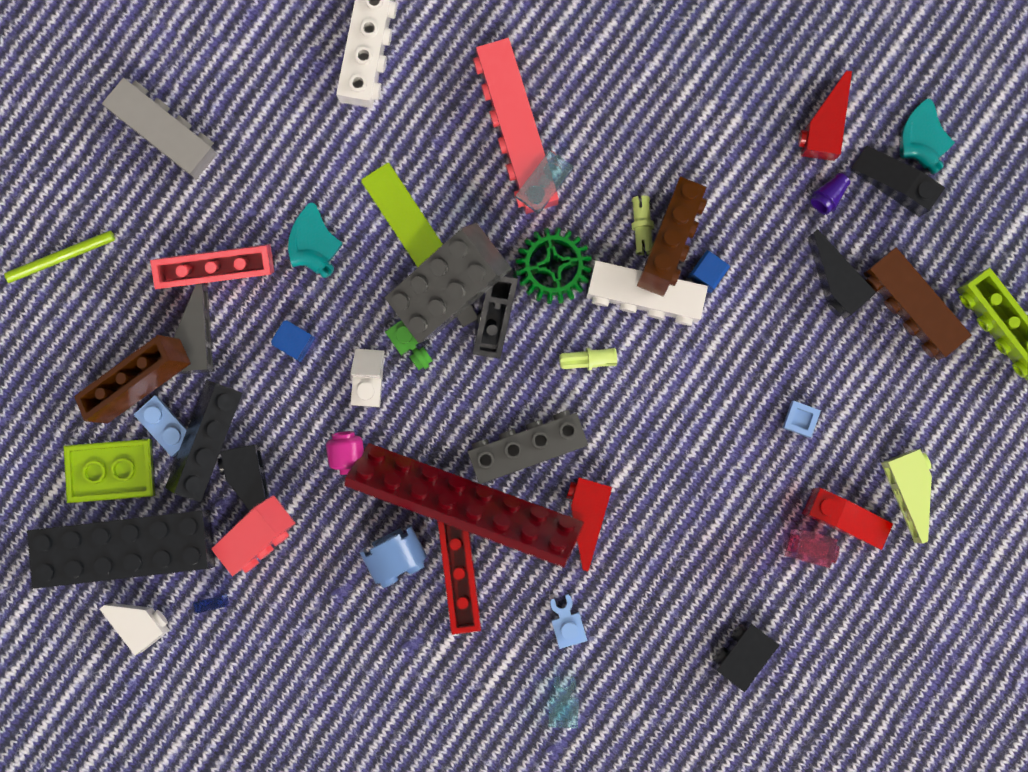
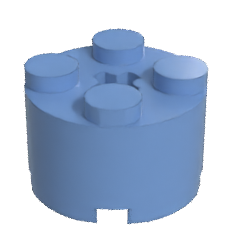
M412 525L406 526L407 532L405 533L400 528L372 542L373 548L369 549V552L366 547L359 551L375 584L380 583L382 588L397 582V577L407 571L410 575L424 567L423 563L427 555Z

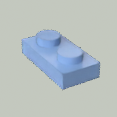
M154 395L133 415L171 457H175L179 452L187 428L164 402Z

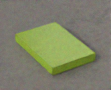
M152 439L63 446L67 503L155 496Z

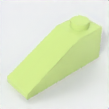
M920 449L881 462V465L914 543L923 544L928 542L932 475L929 471L931 463L928 456L922 453Z

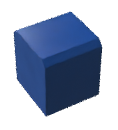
M706 250L687 278L694 283L708 286L707 292L711 293L726 274L730 265Z
M286 320L280 325L271 343L274 347L301 362L314 342L315 337Z

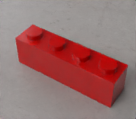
M438 521L451 635L481 631L470 532Z

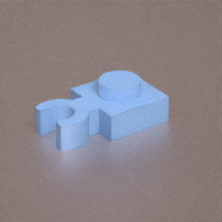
M569 594L565 595L567 603L562 608L556 606L554 598L550 599L552 610L559 615V618L551 620L559 649L587 641L580 613H570L572 599Z

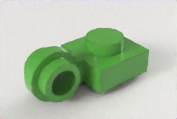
M402 320L385 331L401 356L412 350L414 354L409 357L418 370H421L423 367L426 370L430 367L429 363L433 360L424 347L419 350L416 346L420 343L417 342Z

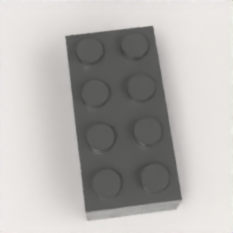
M474 223L460 228L392 290L385 299L417 342L421 343L436 336L510 272L512 268L478 223Z

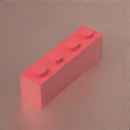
M270 244L150 260L155 289L271 275L275 272Z

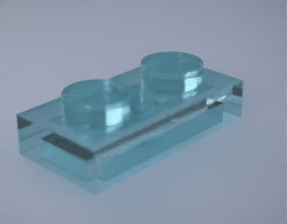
M550 149L516 194V198L534 212L540 214L571 173L574 166Z

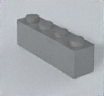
M123 77L102 102V105L197 180L217 155L211 147L214 143L203 133L200 132L197 136L189 129L192 125L180 115L176 118L168 113L170 108L159 98L153 101L146 96L149 91L136 80L131 84Z

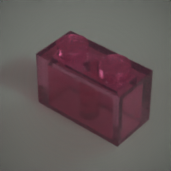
M792 528L785 556L831 568L832 563H836L840 547L836 546L838 539Z

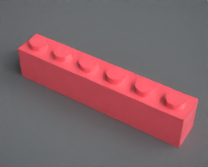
M509 38L476 47L477 57L473 58L477 75L483 74L485 84H481L485 101L491 100L493 110L489 111L493 127L499 126L502 137L497 138L501 153H507L510 164L505 166L509 180H515L518 188L517 191H514L518 208L523 207L525 214L558 205L557 191Z

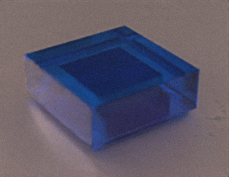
M224 594L193 602L194 611L201 613L228 606V595Z

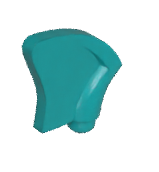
M931 99L924 100L907 119L900 136L899 151L902 159H914L924 169H928L931 174H936L944 167L943 162L939 158L955 142L943 130L934 102Z
M309 203L302 210L292 227L288 241L289 258L292 267L306 266L316 274H320L323 278H328L334 271V267L329 264V261L338 252L343 243L328 231L315 203Z

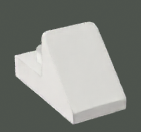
M355 349L351 368V376H353L352 406L380 408L385 351Z

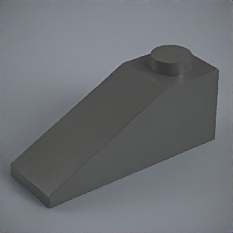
M202 283L195 285L173 337L181 340L191 363L177 374L214 372L208 287Z

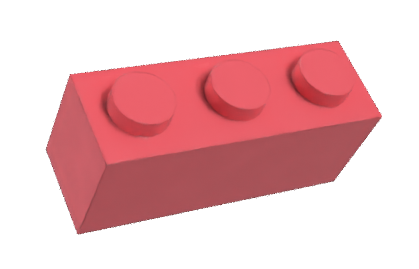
M273 495L254 507L211 550L232 576L241 570L246 574L259 564L257 558L262 560L274 550L271 546L272 544L276 547L290 536L287 531L295 522Z

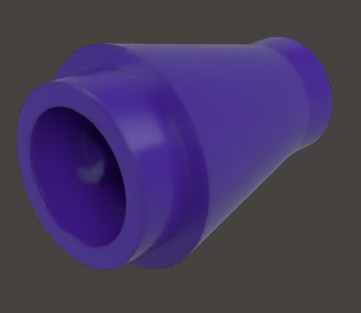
M837 173L831 180L814 191L812 194L813 198L810 201L813 208L824 215L834 212L847 187L851 184L850 179L842 173Z

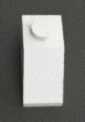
M110 603L100 608V611L134 655L142 653L170 631L166 626L168 621L159 610L155 611L151 607Z

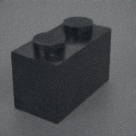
M748 621L744 625L740 623L734 629L730 636L733 639L727 648L722 647L713 658V661L716 662L713 668L743 692L748 689L780 646Z

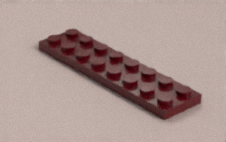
M370 443L364 449L362 457L355 462L345 477L344 486L564 568L584 524L583 521Z

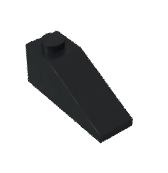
M869 146L864 148L850 168L851 171L919 218L930 211L945 189L944 186L922 171Z
M817 229L808 237V242L825 299L829 302V309L836 316H842L845 319L855 313L876 291Z
M512 268L510 272L480 297L472 349L473 355L501 358L518 282L515 268Z
M253 444L220 451L221 458H218L220 474L225 475L226 481L249 511L270 498L260 445Z

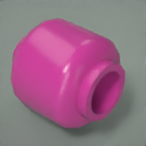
M354 431L332 434V439L326 443L329 467L339 470L340 475H347L355 462L364 453L362 438L355 435Z

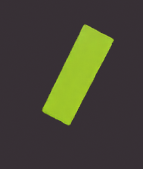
M386 163L361 179L362 184L416 266L419 267L443 244L390 163Z

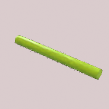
M111 230L5 272V279L8 283L14 282L115 241L114 234Z

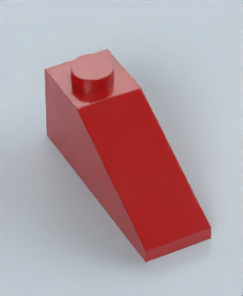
M846 70L805 130L800 131L798 147H802L801 156L835 161L841 155L852 71Z
M577 478L576 483H570L566 498L571 499L570 510L572 518L584 522L577 540V548L581 569L588 572L612 487Z
M813 488L802 513L880 550L883 549L893 526V523L822 488Z

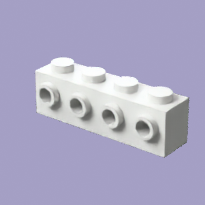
M355 0L336 93L339 102L373 108L374 100H379L381 93V83H378L379 74L385 72L387 57L383 56L385 45H390L392 29H389L390 18L395 19L397 12V2L394 0Z

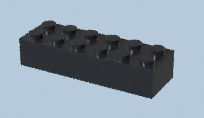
M210 510L27 530L32 589L215 567L214 552L211 550L213 539Z

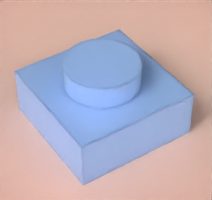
M791 401L782 428L811 438L821 410Z

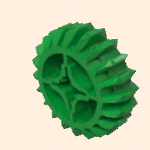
M556 227L555 235H550L549 228H544L545 237L543 238L536 231L533 233L536 242L534 243L526 238L524 243L529 249L520 247L518 253L525 258H517L515 260L516 265L524 266V268L516 270L517 276H526L519 284L521 287L528 284L531 285L526 291V294L529 296L535 290L538 291L536 301L538 302L541 301L544 294L548 295L547 304H552L553 296H557L558 303L563 304V294H566L569 300H573L574 294L572 289L581 294L583 288L579 282L583 284H588L589 278L582 275V273L589 274L592 272V267L584 265L591 262L592 257L589 255L582 256L588 250L587 245L577 247L581 241L579 236L570 241L572 233L570 230H567L565 236L562 237L560 236L561 229L559 227ZM554 244L567 248L574 257L560 256L556 252ZM545 246L546 258L538 262L537 265L530 266V260L534 253ZM551 254L553 260H556V264L558 262L561 264L558 266L557 279L555 278V273L551 272V268L547 269ZM577 266V273L573 280L567 285L562 286L561 273ZM533 274L548 276L554 288L543 286L533 277Z

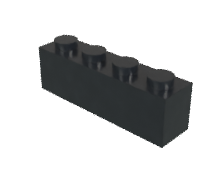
M209 380L205 381L166 483V489L174 494L198 502L202 501L242 392Z

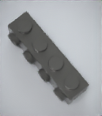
M569 410L553 415L554 421L543 424L542 419L526 425L527 430L516 434L515 429L499 434L500 440L490 444L488 439L471 444L473 450L467 452L478 483L483 484L588 446L577 412L571 415Z

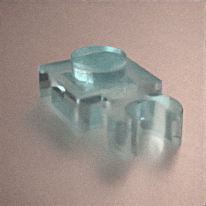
M555 676L554 687L558 692V696H549L548 727L578 728L579 698L571 697V693L576 687V680L574 676H571L570 685L563 688L559 685V676Z

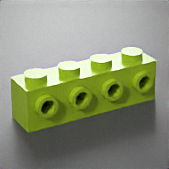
M991 268L985 269L956 289L960 294L959 299L966 308L972 309L976 314L979 326L993 336L996 340L994 342L996 348L1010 358L1013 362L1012 367L1020 377L1028 380V316Z

